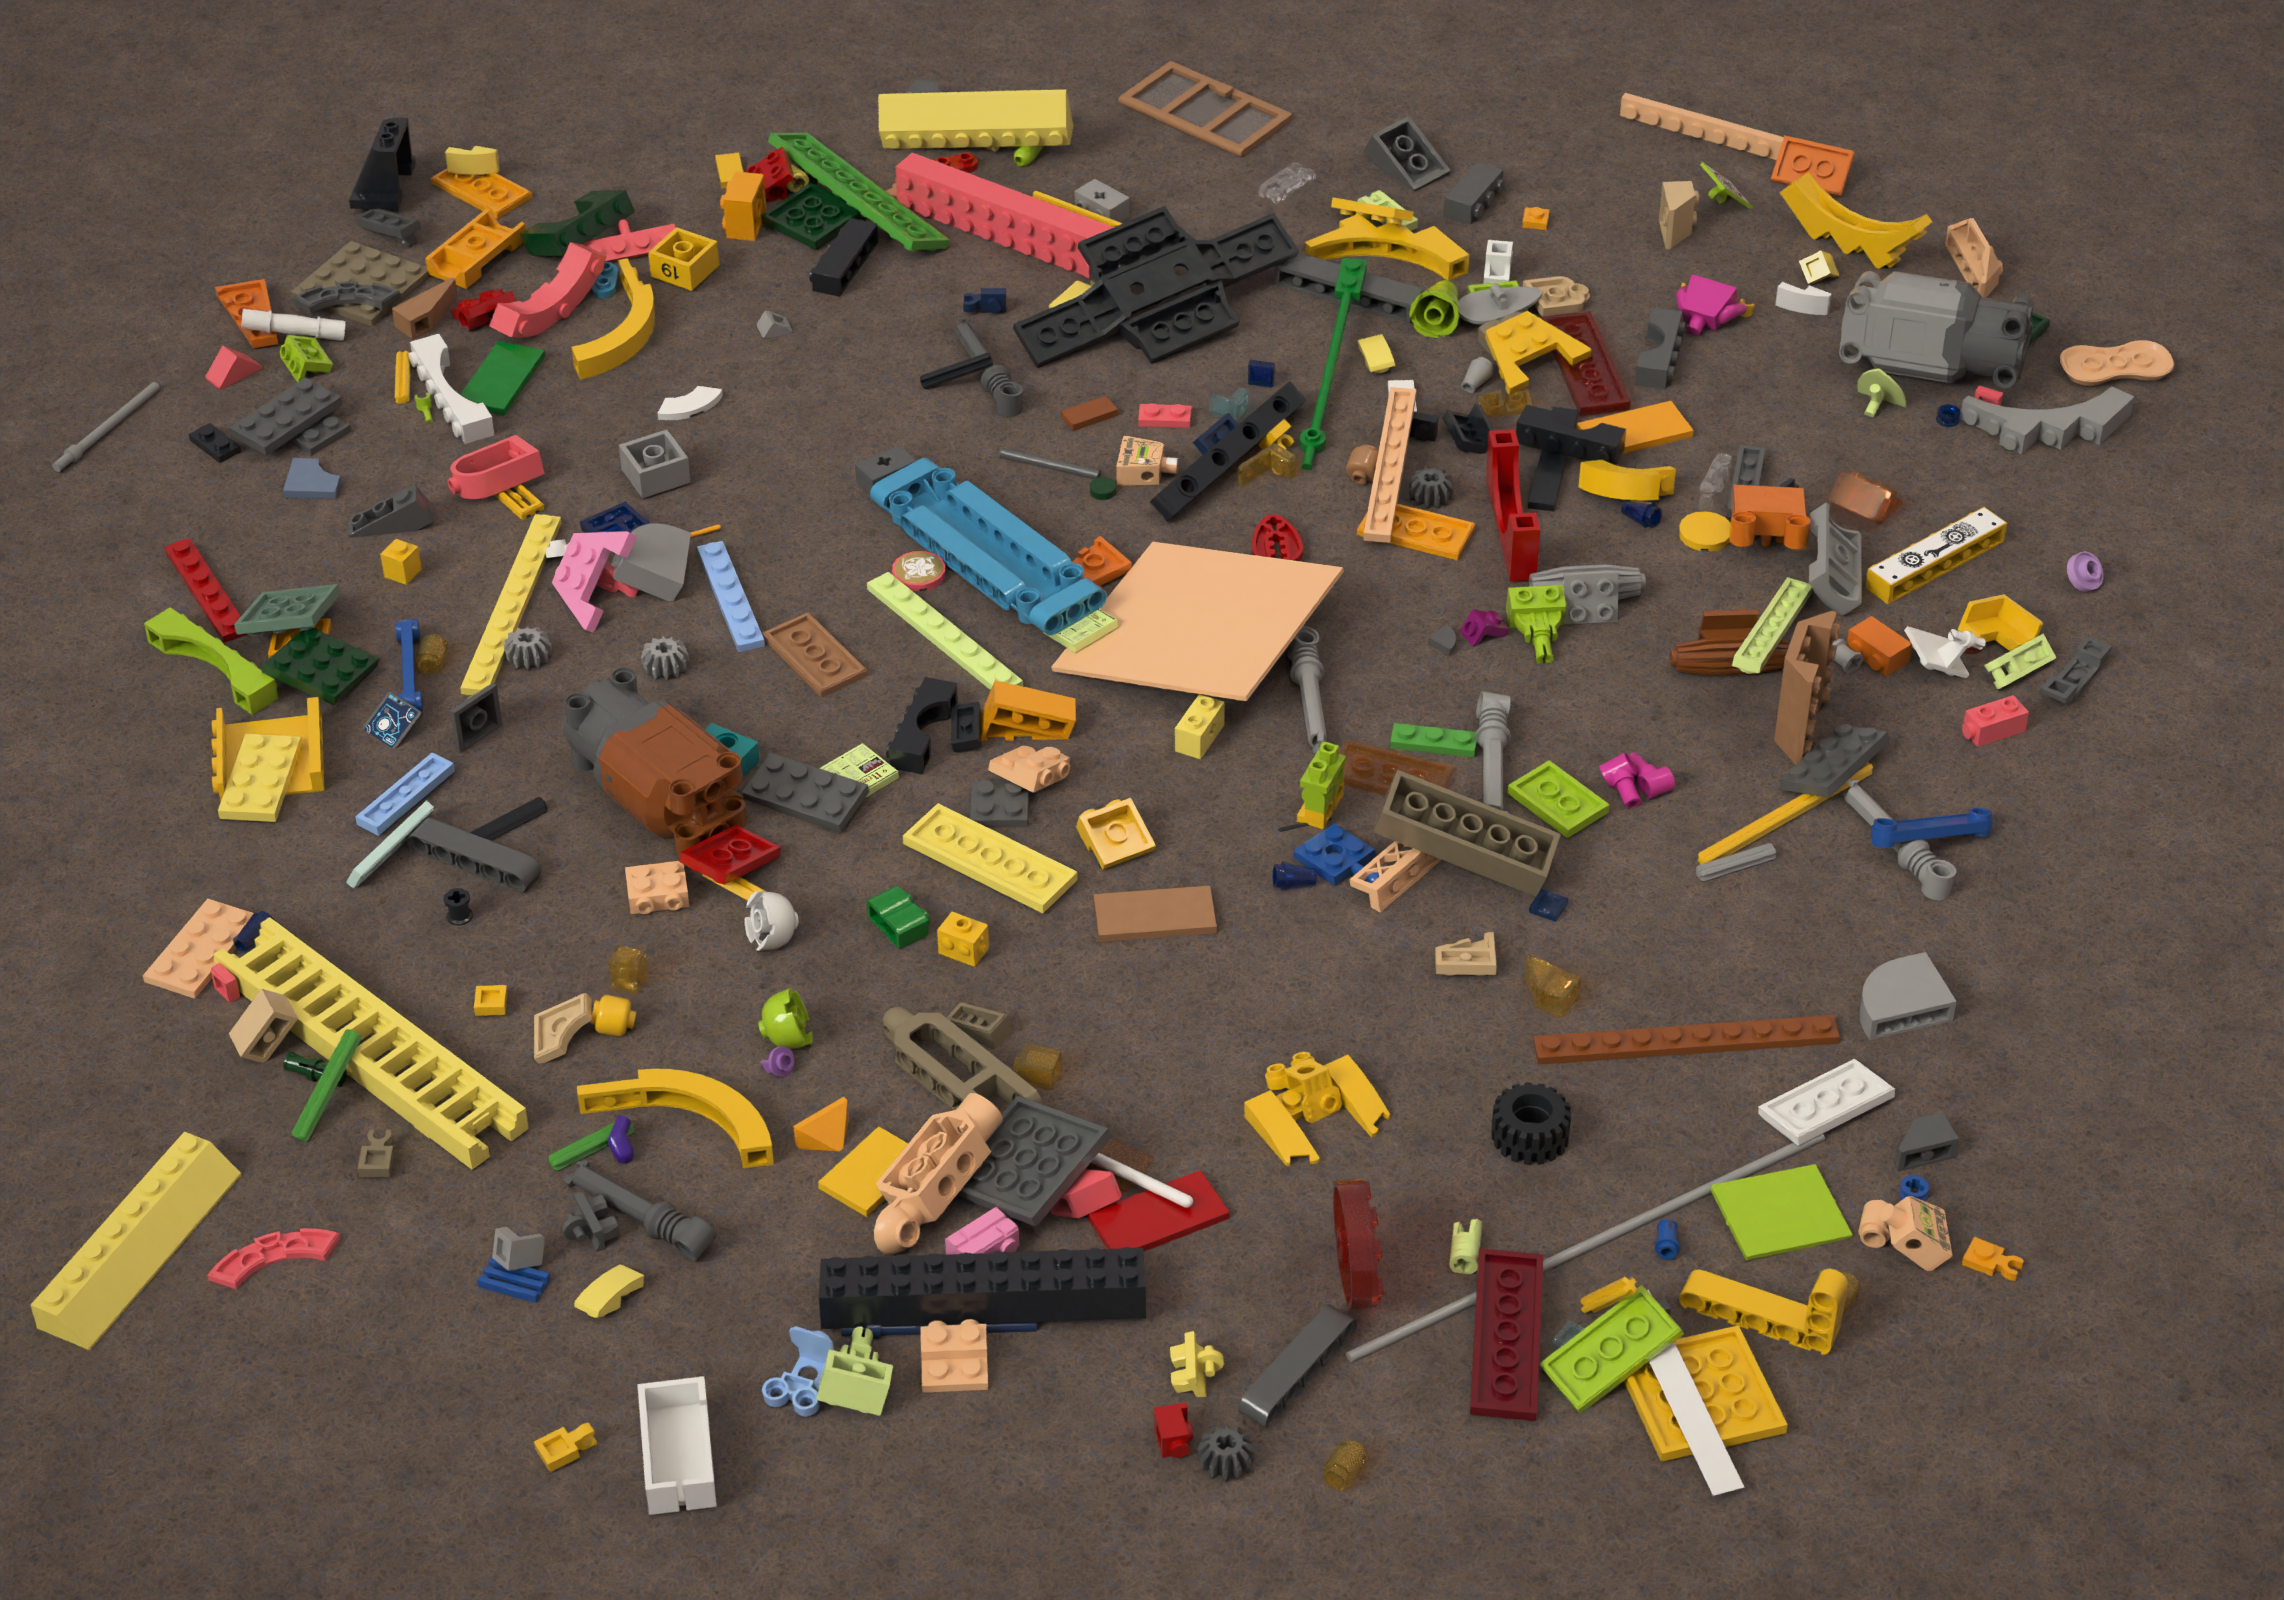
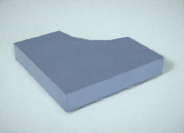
M293 458L283 489L284 497L337 498L341 484L340 475L329 474L322 470L319 459Z

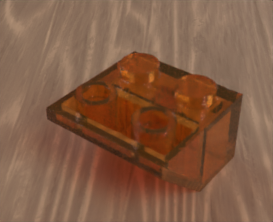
M1853 470L1850 474L1841 471L1827 499L1833 504L1879 525L1902 504V501L1895 497L1897 492L1878 481L1872 482L1866 479L1864 475Z

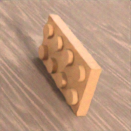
M207 899L144 973V982L196 999L212 979L211 967L215 966L213 954L222 948L229 954H233L259 922L258 914Z

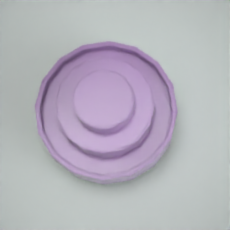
M2084 551L2073 555L2069 559L2067 574L2075 588L2082 592H2089L2097 589L2102 584L2104 578L2103 568L2096 556Z

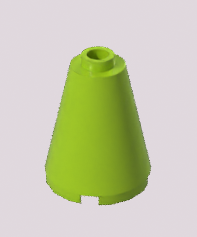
M1442 280L1419 294L1413 300L1409 316L1417 332L1423 336L1439 338L1438 335L1445 336L1454 331L1460 318L1456 286L1450 281Z

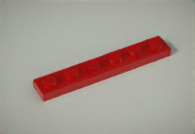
M191 539L179 540L164 546L167 556L223 643L248 635L236 633L234 624L241 616Z

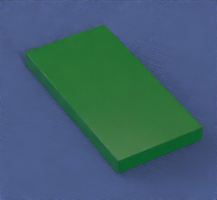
M498 341L460 395L474 403H483L489 413L505 416L545 358V350Z

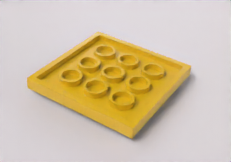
M1739 1325L1680 1338L1674 1342L1725 1447L1787 1432L1785 1418ZM1648 1362L1624 1380V1383L1659 1459L1663 1462L1693 1455L1650 1362Z

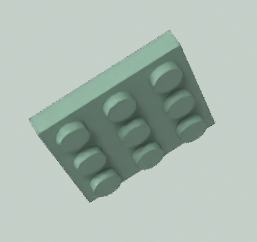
M338 584L262 592L234 624L236 633L256 636L265 631L283 633L294 628H299L301 631L312 629L340 595Z

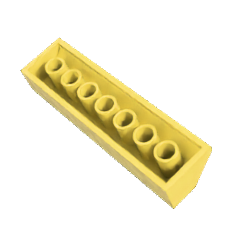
M1066 90L879 94L878 97L879 133L883 148L1070 145L1073 121Z
M183 1132L31 1304L37 1329L91 1350L241 1177V1172L210 1141Z

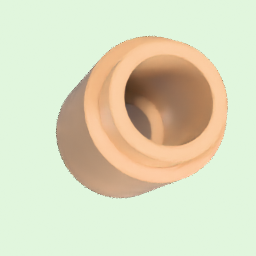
M1883 1200L1869 1201L1863 1208L1858 1232L1861 1241L1869 1247H1882L1890 1239L1889 1225L1880 1219L1882 1208L1889 1204Z

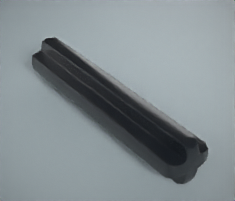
M985 353L924 374L920 377L921 385L924 389L991 367L993 365L992 356L990 353Z
M537 797L470 833L491 841L547 811L546 803L541 797Z

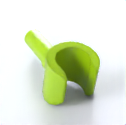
M426 393L425 398H418L415 395L416 408L424 413L427 423L433 422L430 414V408L432 407L430 394Z

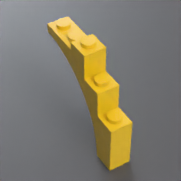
M1809 172L1780 192L1812 239L1815 240L1820 236H1823L1825 239L1831 235L1843 253L1848 254L1853 250L1858 253L1864 250L1878 269L1885 265L1890 268L1901 260L1899 255L1907 250L1905 246L1911 242L1909 239L1912 237L1915 241L1927 233L1924 228L1932 223L1927 214L1914 220L1899 223L1881 222L1861 216L1835 201L1819 186Z
M1359 213L1339 221V229L1305 242V255L1322 260L1349 256L1389 257L1423 266L1447 281L1468 273L1469 254L1435 226L1414 234L1403 224L1387 223L1375 227Z

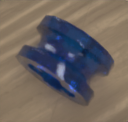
M1942 405L1937 409L1936 421L1942 426L1954 427L1959 423L1961 411L1954 405Z

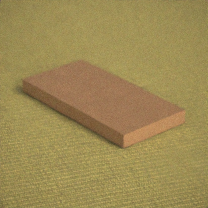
M809 612L762 633L764 641L820 697L868 676L867 669Z
M1210 886L1094 894L1099 942L1217 933Z

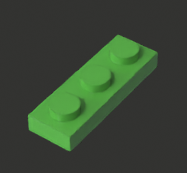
M1394 723L1390 741V748L1465 757H1475L1477 745L1476 732Z

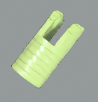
M1478 1219L1471 1220L1469 1232H1464L1460 1222L1454 1223L1449 1261L1453 1272L1473 1274L1477 1271L1482 1221Z

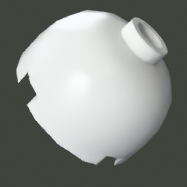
M759 891L751 894L746 908H751L750 917H745V930L750 943L756 939L759 945L756 949L758 951H769L782 947L789 942L794 930L798 927V915L794 912L793 906L786 897L778 893ZM761 933H770L763 941L759 939Z

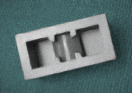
M1096 179L1075 190V206L1117 222L1130 217V198Z

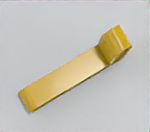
M1824 1269L1821 1271L1810 1294L1808 1305L1707 1271L1694 1270L1690 1273L1679 1296V1303L1683 1308L1687 1309V1307L1696 1309L1697 1313L1715 1319L1720 1317L1728 1320L1727 1323L1739 1325V1327L1747 1330L1752 1328L1758 1330L1759 1334L1777 1340L1781 1338L1790 1341L1789 1344L1809 1351L1814 1349L1820 1351L1821 1355H1826L1830 1352L1841 1327L1848 1281L1841 1272L1834 1269Z

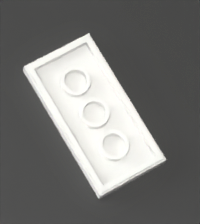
M1853 1059L1758 1106V1114L1799 1146L1894 1098L1895 1088L1856 1059Z

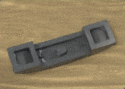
M2086 636L2075 649L2073 659L2057 677L2052 675L2041 687L2040 693L2064 703H2071L2081 695L2099 672L2111 652L2112 646Z

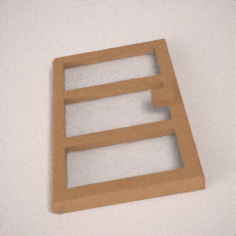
M1173 61L1166 63L1126 91L1118 99L1119 104L1239 157H1243L1293 120V114Z

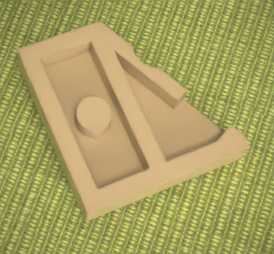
M1494 932L1484 933V940L1471 943V940L1467 938L1454 944L1435 947L1436 974L1447 976L1496 975Z

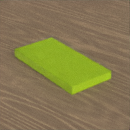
M1641 1285L1637 1288L1635 1294L1621 1300L1543 1360L1539 1366L1574 1408L1581 1413L1684 1334L1676 1322Z

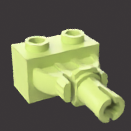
M857 1327L852 1332L849 1354H847L848 1345H843L840 1352L829 1349L820 1377L816 1400L880 1416L889 1390L893 1365L879 1362L877 1352H873L872 1359H869L873 1333L870 1329L866 1328L865 1336L862 1337L863 1327Z

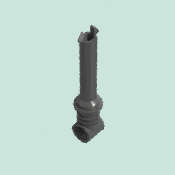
M966 317L959 318L960 324L957 326L956 336L970 357L973 358L989 353L972 326L966 322ZM993 359L991 367L980 370L982 374L981 386L986 392H990L995 400L996 412L999 415L1014 417L1021 412L1023 387L1011 380V373L1007 367L997 365Z
M587 1160L576 1162L578 1169L572 1177L568 1174L565 1175L568 1187L571 1188L574 1184L594 1196L602 1194L606 1203L644 1223L649 1237L653 1239L662 1238L664 1241L674 1245L679 1253L691 1261H696L717 1237L713 1228L701 1218L696 1216L688 1218L686 1215L677 1212L675 1206L667 1201L656 1204L650 1202L589 1168L591 1165Z

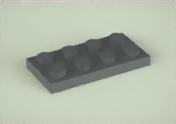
M305 377L229 427L230 435L264 455H268L342 406V398Z
M1849 724L1837 726L1779 780L1781 790L1823 797L1832 796L1890 742L1888 732L1874 728L1853 727Z
M770 752L742 791V796L744 799L787 815L842 832L868 795L869 788L868 784Z

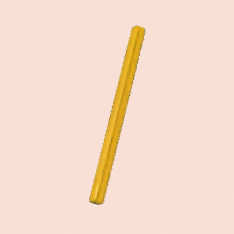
M1867 762L1848 781L1857 780L1859 782L1873 773V765ZM1847 782L1844 783L1830 797L1802 794L1701 851L1698 854L1699 858L1697 860L1700 864L1729 856L1850 786Z

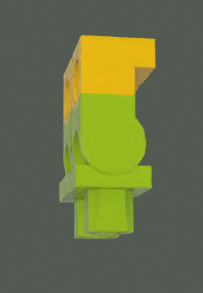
M1322 742L1302 776L1300 787L1304 788L1301 793L1304 804L1297 814V822L1307 823L1310 826L1324 829L1343 797L1346 756L1339 754L1338 745Z

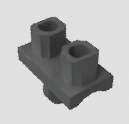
M583 1191L573 1194L578 1205L577 1215L575 1216L574 1213L567 1215V1221L562 1226L565 1237L570 1240L577 1239L581 1242L586 1239L587 1234L596 1252L606 1249L605 1241L619 1236V1228L614 1216L597 1220V1218L609 1214L604 1197L601 1194L586 1199Z

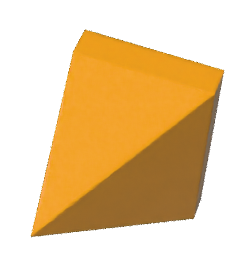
M842 1097L794 1125L795 1145L799 1149L841 1151L844 1147L849 1122L847 1099Z

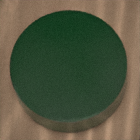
M1107 477L1096 478L1090 483V494L1098 500L1111 499L1116 494V483Z

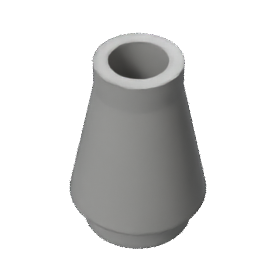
M1478 357L1471 361L1464 381L1461 383L1462 390L1473 394L1477 388L1492 377L1494 367L1488 359Z

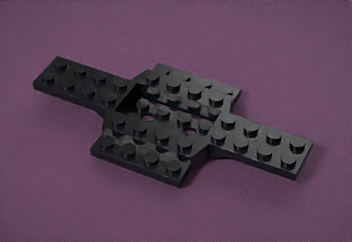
M1163 206L1078 242L1077 248L1089 265L1092 287L1076 298L1015 323L1013 330L1037 368L1116 334L1121 335L1137 350L1142 349L1149 362L1153 364L1238 327L1239 320L1226 300L1224 288L1297 257L1299 250L1275 213L1214 239L1195 240L1177 225L1166 206ZM1177 266L1185 267L1188 273L1184 276H1179L1175 274L1174 268ZM1203 283L1207 284L1205 287L1130 318L1131 315L1136 314L1140 310L1157 305L1161 301L1178 296L1182 292L1203 285ZM1132 285H1140L1144 288V292L1140 295L1133 294L1130 287Z

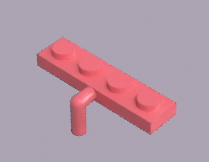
M622 219L618 223L616 236L587 241L582 245H586L606 255L605 262L610 263L626 258L632 259L647 256L651 249L675 229V224L630 232L628 222Z

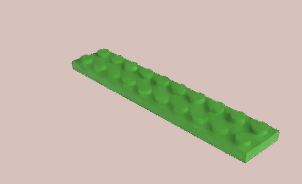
M770 133L768 142L776 147V150L782 146L787 151L792 163L801 166L805 173L813 175L820 184L830 188L834 195L843 198L847 205L855 207L861 212L860 214L863 217L869 218L877 224L878 228L888 232L889 236L901 242L905 249L912 252L923 249L929 251L948 249L950 239L810 134Z

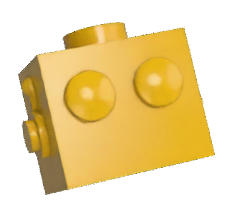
M951 912L937 929L938 953L975 967L989 949L988 925Z

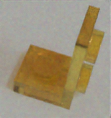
M1273 443L1238 467V486L1244 487L1269 469H1272L1277 475H1282L1289 480L1297 475V456Z

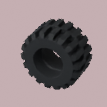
M1525 1082V1085L1522 1086L1515 1084L1512 1085V1089L1506 1088L1503 1090L1502 1096H1497L1493 1106L1491 1137L1494 1140L1495 1148H1501V1154L1504 1157L1510 1154L1511 1161L1518 1163L1519 1159L1524 1160L1525 1165H1531V1161H1537V1165L1544 1164L1546 1158L1551 1162L1556 1159V1154L1561 1156L1569 1143L1571 1107L1569 1102H1565L1566 1097L1562 1093L1556 1094L1557 1090L1553 1087L1546 1088L1545 1084L1541 1083L1532 1085V1082Z

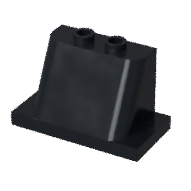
M389 118L382 122L349 199L350 209H399L403 195L398 175H412L416 164L415 155H412L408 118Z

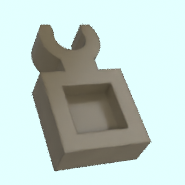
M374 1130L368 1132L369 1146H362L357 1169L359 1178L391 1177L394 1160L391 1130H386L385 1136L381 1139L375 1138Z

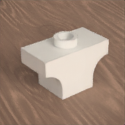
M1488 240L1484 284L1509 281L1513 257V242Z

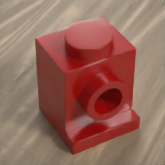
M1186 1402L1154 1408V1430L1162 1458L1171 1456L1182 1458L1190 1452L1189 1441H1193L1194 1437L1191 1422L1188 1421Z

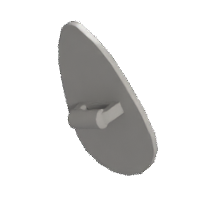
M1496 283L1490 289L1472 292L1463 296L1458 301L1460 317L1470 323L1482 325L1491 320H1501L1508 314L1522 312L1533 306L1542 297V291L1532 287L1516 286L1501 288Z

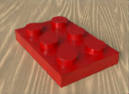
M734 825L681 851L679 862L690 867L695 872H700L712 878L716 883L725 885L780 857L781 847L738 825Z

